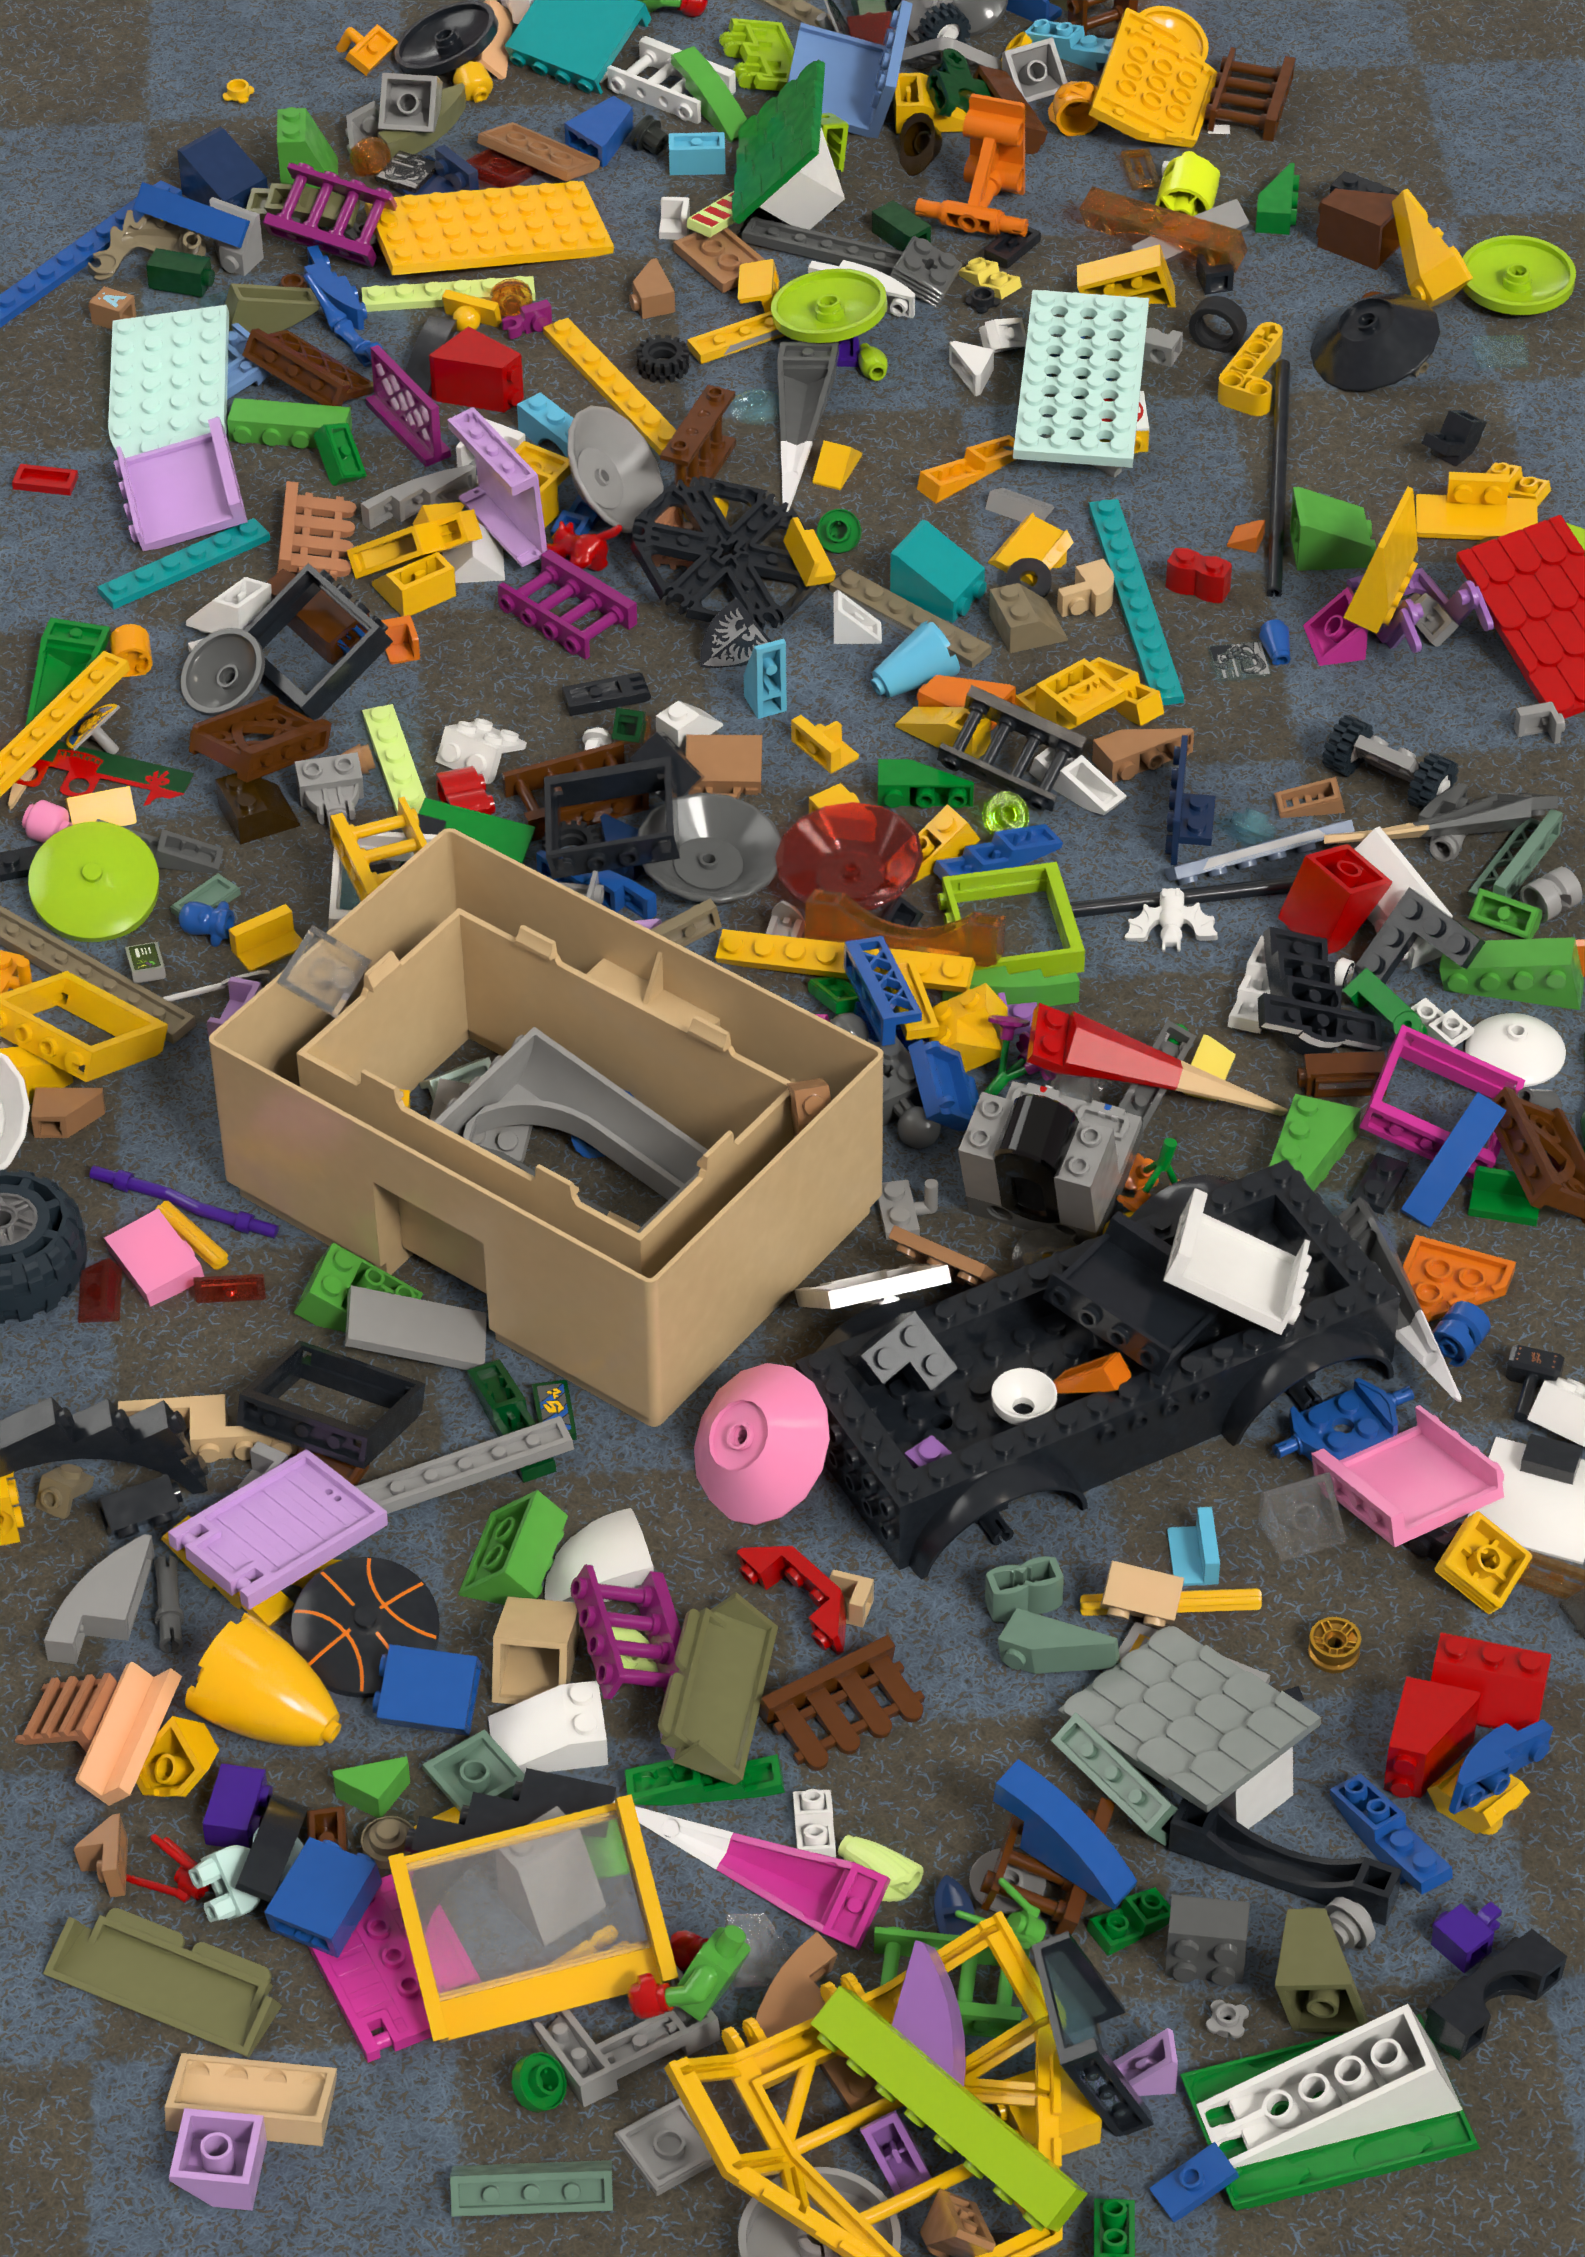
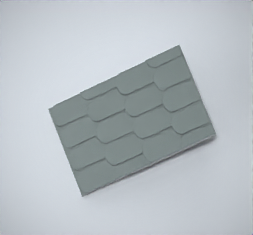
M1170 1625L1155 1632L1148 1642L1140 1648L1129 1652L1119 1664L1101 1673L1091 1685L1083 1691L1072 1695L1058 1709V1715L1066 1722L1075 1712L1082 1716L1132 1765L1200 1809L1209 1812L1215 1806H1219L1247 1829L1293 1796V1746L1321 1725L1320 1716L1285 1692H1279L1253 1673L1245 1672L1208 1645L1203 1646L1179 1628Z

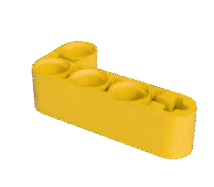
M1273 322L1260 324L1219 376L1217 398L1221 405L1253 416H1263L1269 413L1271 409L1272 385L1262 378L1282 351L1283 329L1279 324Z

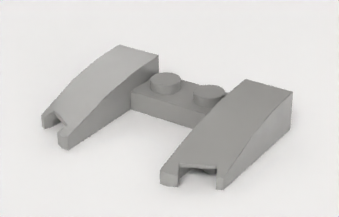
M677 1966L679 1978L670 1980V1987L677 1986L683 1977V1973ZM675 2006L672 2011L649 2018L598 2044L594 2043L570 2010L555 2013L558 2017L547 2029L539 2022L534 2024L535 2033L547 2053L559 2061L565 2072L568 2085L583 2108L618 2091V2079L682 2048L686 2056H689L721 2040L718 2017L712 2010L700 2022L678 2006Z

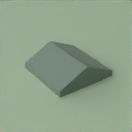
M485 1729L422 1764V1769L460 1812L463 1804L470 1806L473 1792L511 1799L516 1781L523 1782L525 1776Z

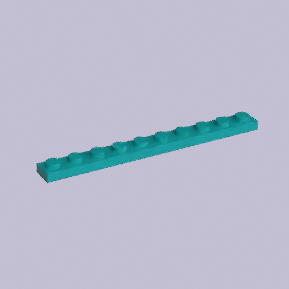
M1106 499L1089 502V513L1105 561L1114 575V589L1146 686L1160 691L1163 705L1184 703V694L1119 500Z

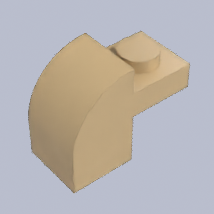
M1104 559L1076 566L1075 584L1058 589L1057 611L1062 617L1080 615L1087 610H1091L1094 616L1097 617L1111 607L1113 602L1114 575Z

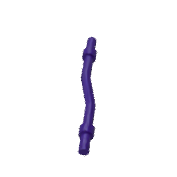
M95 1165L90 1170L89 1176L91 1179L111 1184L116 1190L126 1193L128 1190L169 1201L197 1216L234 1226L235 1231L245 1234L254 1232L274 1239L279 1231L278 1225L255 1219L253 1214L243 1211L235 1213L202 1203L172 1188L135 1178L131 1172L124 1170L115 1172Z

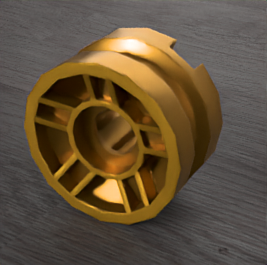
M1327 1617L1318 1621L1311 1628L1309 1635L1308 1654L1310 1661L1318 1669L1332 1674L1343 1673L1350 1668L1352 1669L1358 1663L1362 1639L1359 1629L1354 1623L1339 1617Z

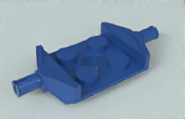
M1361 1378L1354 1379V1389L1300 1413L1295 1406L1291 1407L1289 1413L1291 1437L1272 1445L1273 1453L1280 1459L1297 1451L1299 1455L1303 1454L1312 1461L1311 1453L1324 1448L1340 1461L1396 1436L1398 1432L1396 1406L1413 1400L1414 1393L1408 1385L1393 1393H1386L1384 1390ZM1344 1424L1349 1426L1352 1431L1345 1434L1335 1431L1333 1427Z

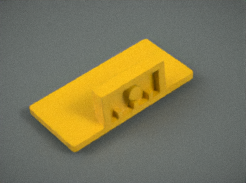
M1449 472L1447 495H1416L1417 537L1482 540L1487 537L1503 536L1538 523L1537 500L1508 498L1510 474Z

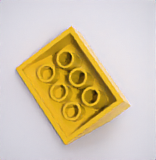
M1407 487L1343 617L1376 634L1382 623L1389 625L1418 565L1417 562L1413 561L1418 551L1413 488Z

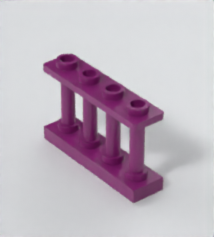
M289 163L287 169L295 180L281 213H277V215L266 214L263 224L268 234L308 247L318 245L323 252L373 267L377 256L369 242L383 209L396 211L397 203L392 193L383 188L375 190L366 187L364 183L355 179L350 181L340 179L337 174L330 171H325L324 173L315 171L313 167L305 163H298V165ZM305 184L320 187L321 189L307 222L304 221L301 224L293 221L291 217ZM331 192L347 196L333 230H329V232L320 230L317 225ZM361 200L373 205L359 238H356L354 241L345 238L343 234L357 201Z
M550 549L541 554V574L517 590L504 582L497 586L498 604L505 613L514 614L527 627L533 626L541 631L548 640H555L563 645L570 654H577L585 660L590 657L589 641L611 625L620 624L628 630L637 625L636 602ZM548 583H554L561 587L538 604L528 598ZM569 597H577L583 601L561 617L550 612L551 609ZM591 610H598L604 614L603 617L582 631L571 625Z
M585 1564L578 1576L573 1579L570 1592L576 1604L579 1623L585 1634L589 1655H591L596 1671V1680L600 1685L603 1698L612 1700L622 1683L659 1687L666 1694L670 1676L679 1671L675 1664V1655L681 1635V1628L664 1574L650 1571L642 1585L638 1588L599 1584L593 1565ZM603 1599L636 1603L641 1616L608 1612ZM612 1627L644 1631L648 1636L650 1644L615 1640ZM621 1656L653 1659L657 1665L658 1672L626 1669L623 1666Z

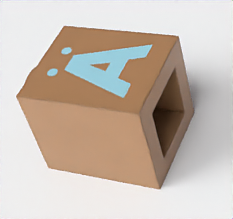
M104 286L89 302L92 324L112 329L113 320L135 318L134 295Z

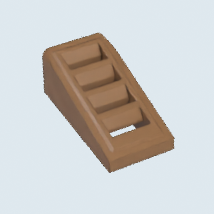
M1336 777L1274 793L1280 818L1345 813ZM1299 799H1305L1306 803L1300 804ZM1286 800H1292L1294 806L1287 807Z

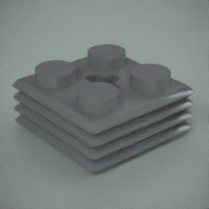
M913 236L894 266L890 277L908 287L915 293L916 297L936 307L941 303L962 267V263L951 253H944L933 247L928 240Z

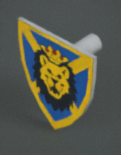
M107 704L83 716L70 730L66 741L67 746L75 751L89 738L96 741L106 753L116 754L119 747L100 726L120 706Z

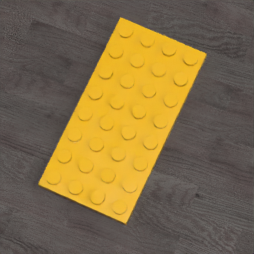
M584 181L554 184L542 183L530 186L516 185L507 188H487L472 191L460 190L448 193L434 192L425 195L394 197L397 203L396 211L384 208L374 231L392 275L591 258L614 252V245ZM365 202V212L368 216L373 204Z

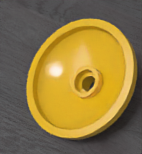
M1154 6L1139 13L1176 32L1182 38L1180 43L1190 53L1196 51L1205 62L1209 49L1208 40L1201 26L1191 16L1181 10L1167 6Z

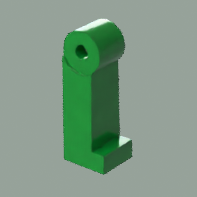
M1367 967L1343 989V992L1354 1006L1359 1009L1367 1004L1394 1029L1396 1035L1403 1024L1428 1036V1030L1419 1016Z

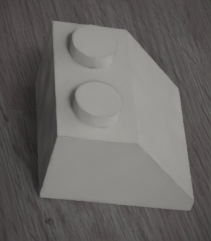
M382 73L378 129L434 133L441 110L443 82L440 78L427 75Z

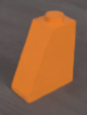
M935 675L918 690V707H964L966 695L971 685L1015 704L1016 687L1010 684ZM991 720L992 731L997 726V723Z

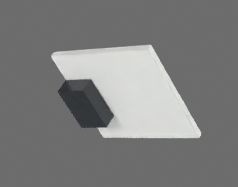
M1530 1434L1527 1445L1496 1437L1489 1459L1497 1462L1503 1470L1504 1498L1469 1513L1468 1517L1479 1511L1526 1550L1583 1565L1585 1560V1460L1581 1459L1583 1447Z

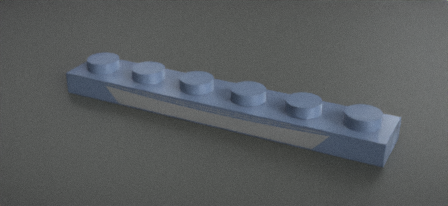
M1352 819L1340 821L1165 868L1164 870L1169 881L1178 880L1179 885L1198 881L1197 874L1208 872L1209 877L1228 873L1227 866L1238 864L1239 869L1257 865L1256 858L1267 856L1268 861L1287 857L1286 850L1296 848L1297 853L1316 849L1315 842L1323 841L1324 835L1355 832Z

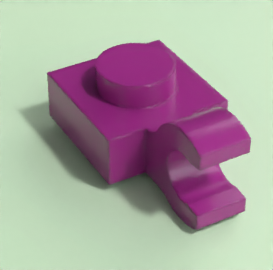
M545 299L520 307L519 315L507 316L502 319V329L508 330L509 339L520 337L523 331L525 334L543 331L544 326L552 324L551 304Z

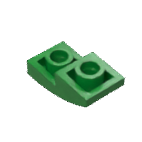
M1154 1887L1125 1897L1119 1909L1090 1918L1086 1929L1105 1954L1110 1956L1168 1925L1171 1906Z

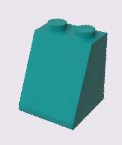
M922 519L891 552L890 591L939 618L954 623L960 615L965 616L968 613L971 603L976 598L981 599L985 594L987 588L985 568L928 521Z

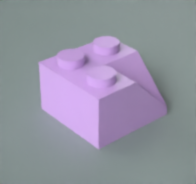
M184 2108L169 2181L212 2207L253 2211L267 2145L264 2116Z

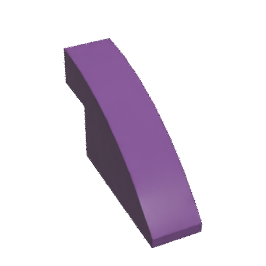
M915 1940L892 2025L964 2086L966 2068L965 2036L953 1984L937 1950L924 1942Z

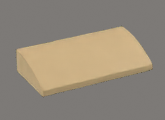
M181 2053L164 2107L166 2131L179 2132L184 2108L264 2116L267 2141L323 2146L336 2085L337 2068Z

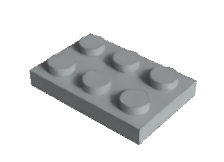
M440 1078L430 1119H437L444 1112L449 1101L454 1097L459 1098L467 1090L469 1084ZM520 1124L497 1127L476 1135L472 1143L504 1152L523 1163L533 1125Z

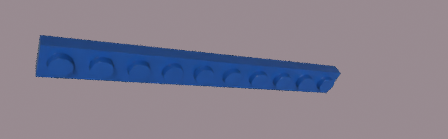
M162 180L153 185L182 196V190ZM137 197L1 293L0 328L86 267L88 262H93L95 260L93 253L107 250L110 247V230L115 226L122 231L127 210L133 211L134 221L138 223L145 213L133 209Z

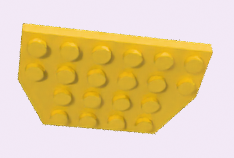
M1127 7L1122 14L1088 115L1137 140L1193 148L1198 140L1205 118L1206 107L1210 102L1212 88L1215 87L1218 72L1205 63L1196 51L1190 53L1180 43L1182 38L1176 32Z

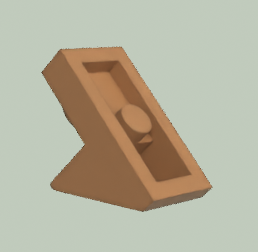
M119 1813L111 1815L74 1847L80 1870L97 1871L99 1882L106 1883L110 1898L125 1896L128 1837Z

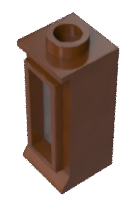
M1385 1052L1304 1054L1303 1068H1297L1298 1088H1304L1305 1096L1314 1095V1098L1371 1096L1386 1059Z

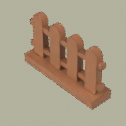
M287 481L277 573L282 569L299 573L309 563L319 573L322 570L327 571L335 581H337V577L349 575L352 569L351 563L347 560L339 559V557H347V550L353 548V544L348 540L340 538L350 537L354 534L355 525L351 521L342 520V518L353 517L356 514V505L353 502L344 501V497L336 496V499L313 497V493L307 492L305 495H297L298 482Z

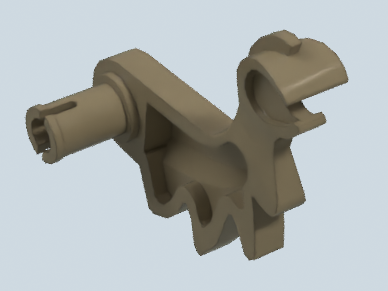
M127 210L122 231L115 226L110 230V247L105 251L93 253V258L98 259L101 265L95 268L88 262L87 269L94 276L95 280L105 281L113 277L122 260L131 251L142 250L153 254L155 249L159 248L205 256L206 245L198 233L196 235L194 231H187L186 228L167 221L161 222L159 218L145 214L138 223H135L133 211Z

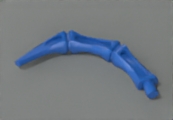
M306 273L303 277L317 298L325 314L330 331L334 332L338 339L350 347L364 367L371 366L370 348L379 345L381 348L382 346L378 342L371 343L370 340H364L354 330L352 321L348 320L346 314L330 302L312 275Z

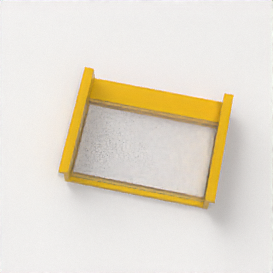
M632 1794L616 1798L615 1803L408 1856L399 1853L388 1856L433 2042L440 2040V2043L627 1995V1990L637 1982V1977L641 1974L651 1973L656 1982L660 1984L669 1983L670 1980L679 1978Z

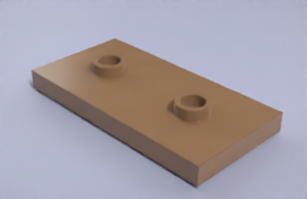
M514 122L478 134L477 143L564 181L594 172L600 165L599 159Z

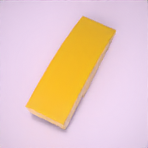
M1100 657L1090 662L1125 690V701L1115 705L1113 708L1126 719L1142 726L1164 714L1160 691L1141 684L1138 672Z

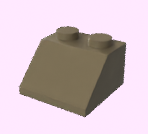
M1020 583L990 589L989 616L1009 653L1068 641L1063 628L1046 599Z

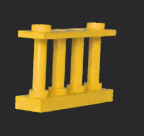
M405 797L398 798L397 816L355 827L353 824H348L343 813L331 815L330 838L360 901H363L398 870L377 874L376 872H371L369 863L413 852L415 855L427 844L419 827L417 812L414 808L410 809ZM402 828L407 840L369 850L360 848L357 843L358 839Z

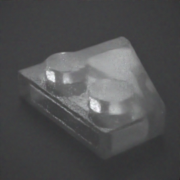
M727 1914L725 1927L735 1925L741 1928L746 1934L744 1942L751 1948L749 1955L733 1980V1987H769L781 1967L791 1957L792 1949L784 1938L777 1935L775 1926L766 1914Z

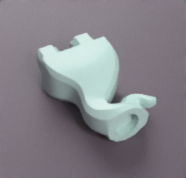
M257 1829L256 1832L254 1833L253 1842H254V1839H255L256 1834H257V1832H258V1829ZM298 1837L278 1887H280L303 1848V1844ZM240 1845L226 1847L200 1858L201 1862L189 1870L188 1874L197 1889L211 1884L215 1892L216 1898L204 1903V1911L210 1922L240 1917L254 1910L259 1904L260 1898L235 1889L250 1848Z

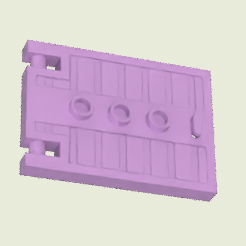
M305 1449L168 1531V1537L171 1547L176 1551L185 1547L186 1559L231 1596L240 1591L241 1604L250 1610L388 1525L386 1510L312 1452Z

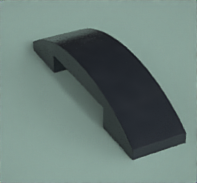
M274 1793L272 1794L235 1889L271 1902L308 1807Z

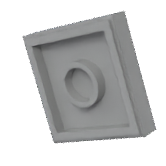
M680 2098L614 2133L615 2140L656 2196L715 2164Z

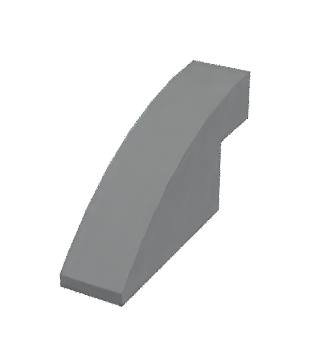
M144 1534L114 1551L77 1583L61 1604L45 1636L44 1643L48 1661L77 1664L85 1635L129 1641L155 1557L152 1535Z

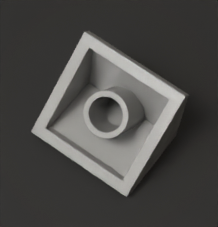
M1053 37L1002 52V70L1008 73L1027 102L1055 95V92L1061 85L1068 83Z

